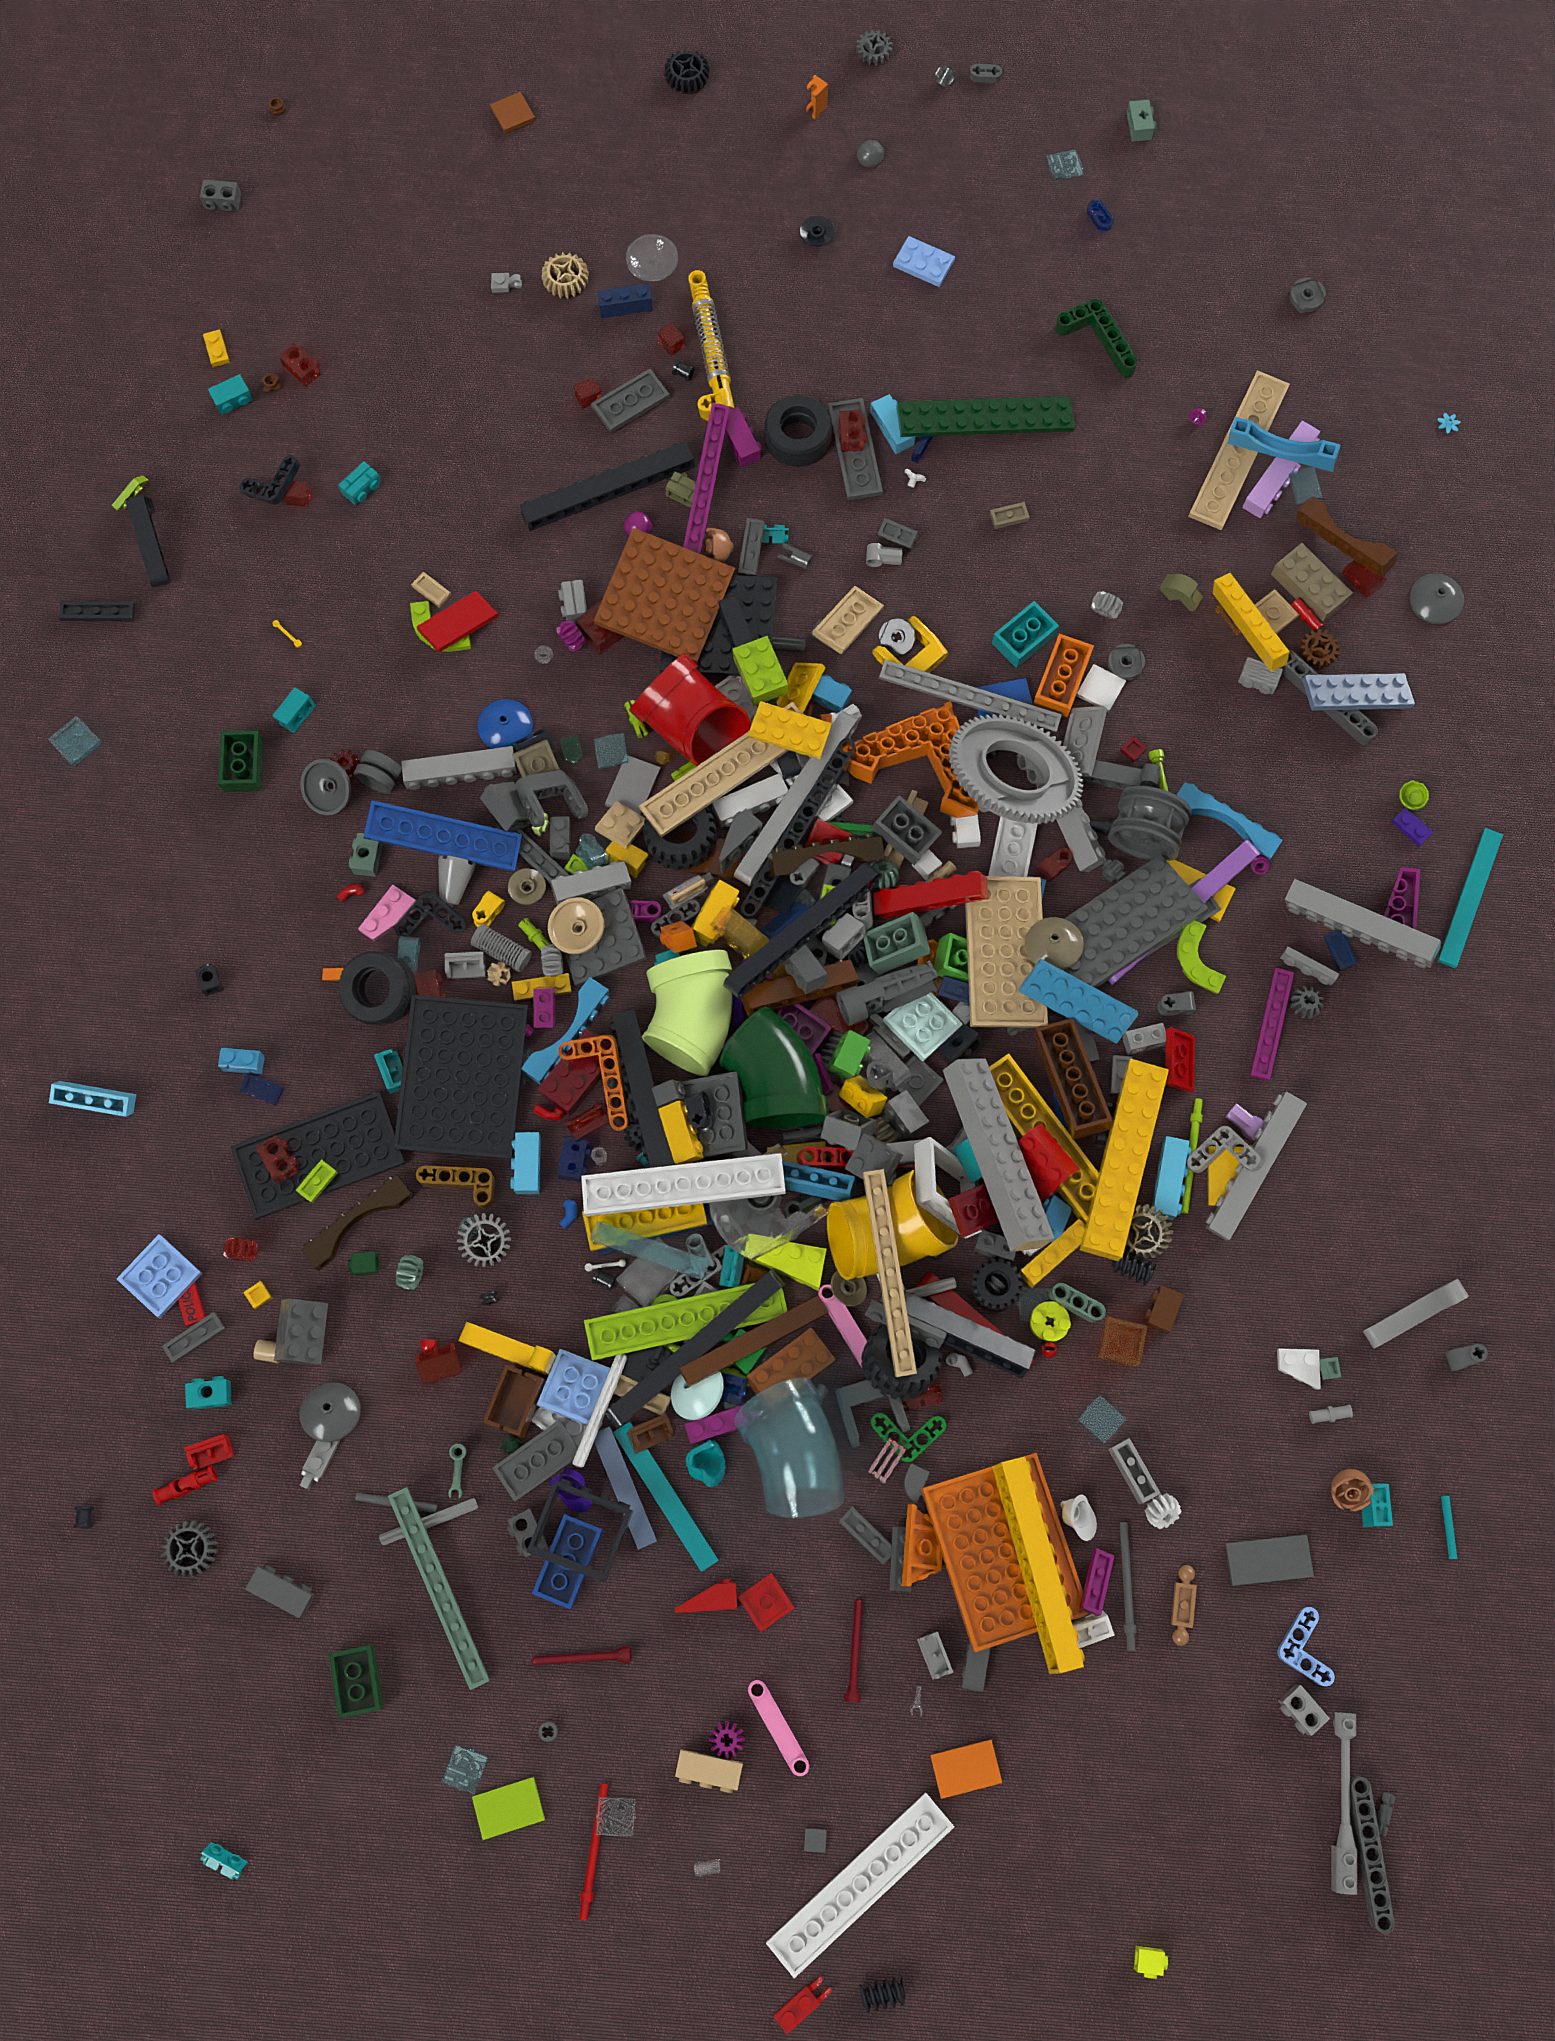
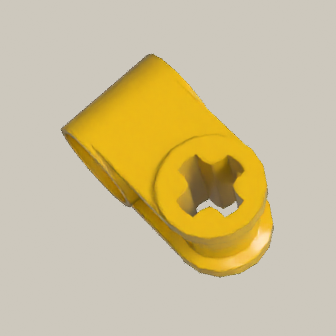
M487 891L472 913L475 926L478 928L484 924L489 927L495 917L502 911L505 900Z

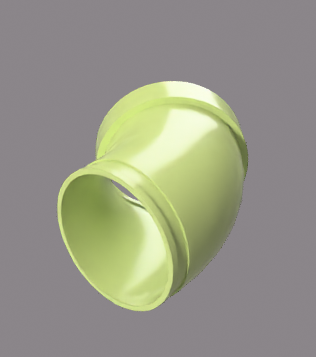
M710 950L684 955L662 962L646 972L651 992L656 993V1009L647 1031L642 1035V1039L651 1049L666 1060L699 1076H708L711 1067L714 1066L723 1049L729 1031L732 1014V992L723 986L726 977L732 972L727 951Z

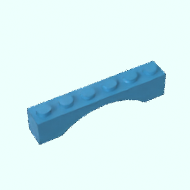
M1235 417L1228 439V444L1330 472H1333L1341 446L1340 444L1325 440L1300 442L1284 439L1265 431L1253 421Z
M1185 782L1177 793V796L1186 801L1191 807V815L1208 816L1226 823L1242 837L1244 842L1248 839L1260 852L1259 856H1264L1269 861L1282 842V839L1277 834L1266 831L1260 824L1251 822L1242 813H1236L1227 804L1216 801L1212 795L1201 792L1193 784Z
M591 977L588 978L578 992V1009L569 1030L552 1046L532 1053L521 1067L523 1074L541 1085L562 1059L558 1053L559 1046L566 1041L577 1039L587 1029L588 1023L596 1019L599 1008L601 1006L604 1007L608 1003L610 994L606 987ZM564 1046L563 1051L565 1054L571 1048V1046Z

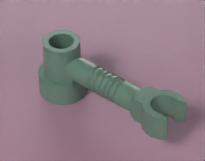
M454 1444L449 1450L450 1457L454 1460L452 1487L448 1495L451 1498L452 1491L456 1489L459 1491V1498H461L463 1495L461 1489V1468L463 1458L467 1454V1449L463 1444ZM458 1448H460V1449L462 1450V1454H461V1455H458V1454H457V1449H458Z

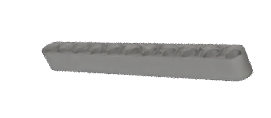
M844 711L839 713L832 724L821 759L810 757L734 873L736 879L750 887L755 883L768 862V854L773 853V849H776L839 742L844 738L850 739L858 726L859 719Z

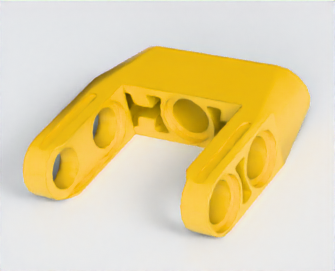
M912 616L907 621L916 629V638L926 647L904 666L930 673L945 660L948 652L939 639L919 619ZM877 646L872 651L874 657L882 665L884 660L903 665L885 647Z

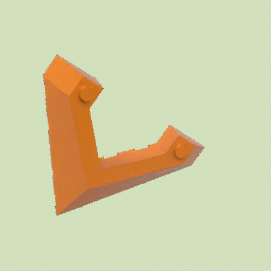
M951 701L944 703V706L937 709H929L918 716H912L890 725L878 733L873 732L863 736L861 740L854 742L857 753L847 770L855 778L871 784L879 769L927 755L945 792L940 812L956 818L975 816L980 810L975 799L969 796L968 791H964L965 786L959 785V780H956L957 775L953 774L954 769L950 767L952 764L949 763L950 757L948 756L950 744L956 731L960 728L954 715ZM845 746L843 751L850 752L853 747Z

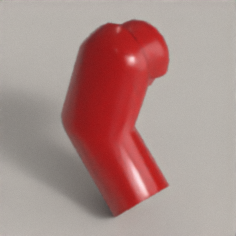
M359 883L345 886L336 897L343 903L351 894L355 893L359 897L362 896L365 889Z
M537 1104L534 1108V1113L549 1120L559 1121L564 1115V1111L558 1107L553 1112L540 1104Z

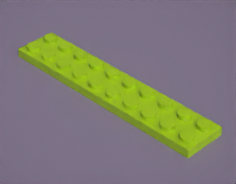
M755 1283L584 1320L592 1361L691 1339ZM782 1287L734 1329L768 1322L786 1313L787 1307Z

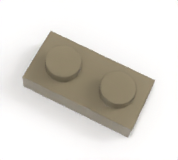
M1025 502L990 510L994 529L1026 522L1030 519Z

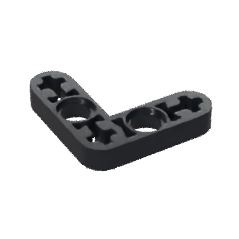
M288 455L281 462L270 484L252 478H245L240 483L239 489L248 497L277 505L284 498L300 468V462L293 455ZM285 477V480L280 483V480ZM264 488V491L258 495L259 491Z
M424 891L397 921L395 933L400 937H408L428 913L454 933L464 931L466 919L431 891ZM430 897V898H431V901H430L431 903L427 902V903L425 904V903H424V898ZM437 902L438 904L435 906L434 910H432L433 905H435V903ZM441 907L448 911V914L444 917L437 913V910ZM418 910L421 916L417 919L412 918L410 912ZM451 914H453V920L450 919L448 922L447 920L450 918ZM408 920L410 922L407 926L408 931H401V926H404ZM460 920L461 926L455 927L454 923Z

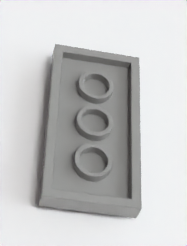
M1105 706L1072 708L1063 746L1067 747L1065 751H1071L1070 756L1075 757L1074 762H1078L1077 767L1081 769L1079 773L1082 774V777L1092 776L1107 713Z

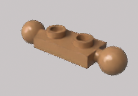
M1189 1565L1180 1567L1178 1575L1182 1583L1175 1582L1171 1625L1177 1626V1629L1173 1632L1172 1639L1179 1646L1188 1643L1189 1634L1186 1631V1627L1193 1628L1197 1585H1190V1581L1195 1577V1571Z

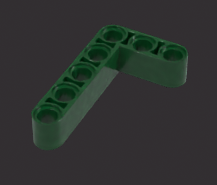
M1100 299L1089 300L1058 315L1055 326L1057 334L1065 336L1091 325L1119 373L1127 378L1134 375L1138 362L1137 357Z

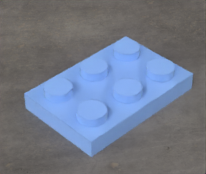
M908 236L893 262V267L940 287L955 261V256Z

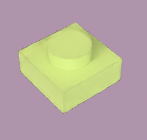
M544 813L545 823L543 826H532L533 833L540 837L543 831H547L550 824L546 813Z

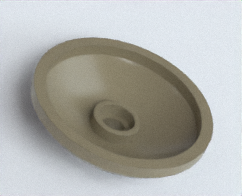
M1058 917L1045 918L1036 922L1029 929L1025 940L1027 955L1035 965L1039 959H1042L1061 970L1070 968L1079 960L1084 946L1083 937L1079 929L1070 921ZM1052 937H1058V940H1053Z

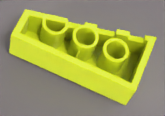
M748 1235L744 1257L819 1291L826 1249Z

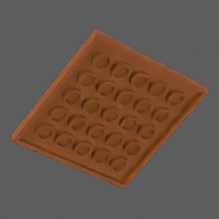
M633 528L593 624L677 657L686 653L697 664L718 613V601L724 598L735 568Z

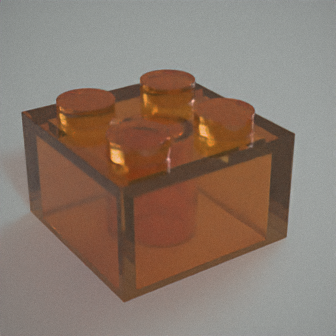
M1107 1317L1103 1324L1097 1359L1133 1368L1139 1367L1148 1326Z

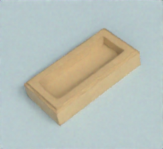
M425 572L411 584L415 590L439 608L451 596V592Z

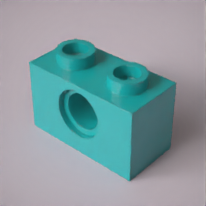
M224 1376L212 1377V1381L192 1379V1383L185 1384L187 1409L196 1410L232 1405L231 1381L224 1379ZM211 1387L212 1395L206 1398L204 1395L205 1390Z

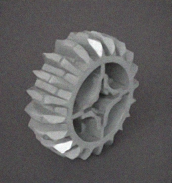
M482 1213V1219H479L477 1214L474 1215V1222L467 1218V1222L470 1225L468 1227L465 1224L461 1225L466 1230L465 1232L458 1231V1234L463 1236V1238L457 1239V1242L463 1243V1245L458 1247V1250H466L462 1253V1257L470 1255L467 1262H472L474 1258L476 1259L474 1262L475 1266H478L479 1261H482V1266L486 1267V1261L489 1260L492 1266L494 1265L493 1258L500 1262L501 1259L498 1255L500 1253L503 1256L507 1255L502 1249L510 1248L508 1244H505V1241H511V1238L504 1236L510 1233L509 1229L502 1230L506 1226L505 1222L498 1225L500 1222L499 1217L492 1221L493 1214H490L489 1218L486 1219L485 1213ZM482 1224L493 1225L497 1228L498 1232L486 1233ZM476 1226L478 1231L477 1237L467 1242L469 1232ZM480 1230L485 1237L489 1236L486 1244L488 1249H486L483 1243L479 1244L478 1240H481ZM500 1238L497 1250L491 1253V1242ZM480 1246L484 1249L486 1256L476 1255L469 1248Z

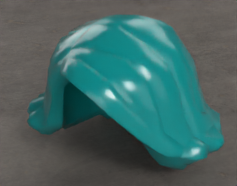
M708 1440L687 1453L685 1461L690 1476L703 1481L708 1487L718 1486L725 1475L726 1469L725 1458L719 1444L714 1440Z

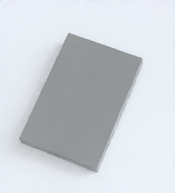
M626 755L605 802V806L611 808L618 801L639 815H642L639 805L648 800L661 768Z

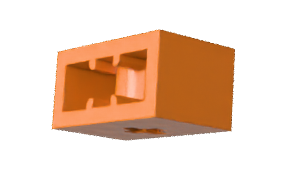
M683 921L660 927L662 932L660 940L662 944H665L674 953L697 947L693 928Z

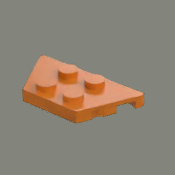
M908 1504L902 1586H911L912 1583L923 1580L930 1574H935L942 1570V1553L931 1518L927 1514L920 1512L914 1504Z

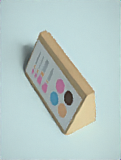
M698 875L668 892L667 895L672 904L676 905L706 887L705 880Z

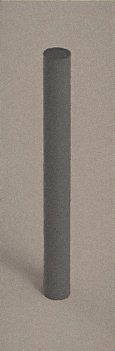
M356 1493L355 1501L392 1506L388 1497ZM414 1501L418 1511L437 1512L438 1505Z

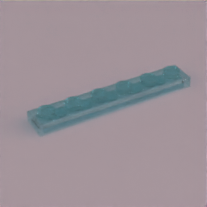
M599 1221L596 1222L590 1237L592 1242L700 1280L704 1279L710 1263L709 1260Z

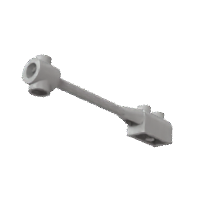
M1334 1712L1333 1725L1335 1735L1341 1739V1824L1337 1844L1331 1845V1889L1340 1894L1357 1895V1848L1355 1847L1352 1826L1350 1825V1739L1356 1736V1714Z

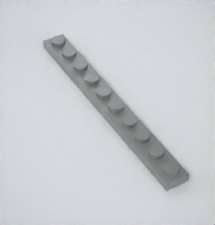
M884 660L879 676L881 680L997 716L1001 714L1005 718L1006 715H1009L1010 719L1016 717L1017 721H1020L1022 718L1024 723L1030 721L1031 726L1036 724L1037 728H1044V730L1052 733L1057 732L1062 715L888 660Z

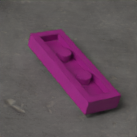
M1097 1548L1093 1549L1079 1607L1080 1610L1095 1616H1101L1114 1555Z

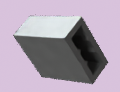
M514 782L490 784L485 787L480 799L506 832L528 828L532 825L521 805Z

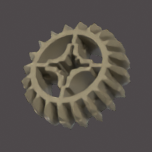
M1145 1204L1143 1208L1141 1205L1136 1206L1125 1247H1131L1129 1252L1132 1253L1136 1250V1256L1138 1257L1143 1254L1144 1258H1148L1149 1255L1153 1258L1157 1256V1253L1160 1255L1163 1253V1249L1166 1250L1169 1247L1167 1243H1170L1172 1238L1168 1235L1173 1234L1174 1231L1168 1230L1172 1223H1166L1165 1221L1169 1216H1161L1163 1210L1156 1212V1206L1149 1208L1148 1204ZM1138 1216H1146L1151 1218V1220L1145 1223L1136 1218ZM1156 1225H1158L1160 1234L1156 1231ZM1146 1227H1148V1232H1147V1233H1149V1234H1147V1235L1144 1236V1234H1145L1144 1231H1145V1230H1143V1229L1146 1228ZM1133 1229H1134V1230L1136 1231V1233H1137L1136 1238H1135V1236H1134ZM1148 1240L1150 1242L1153 1241L1156 1245L1145 1246L1141 1243Z

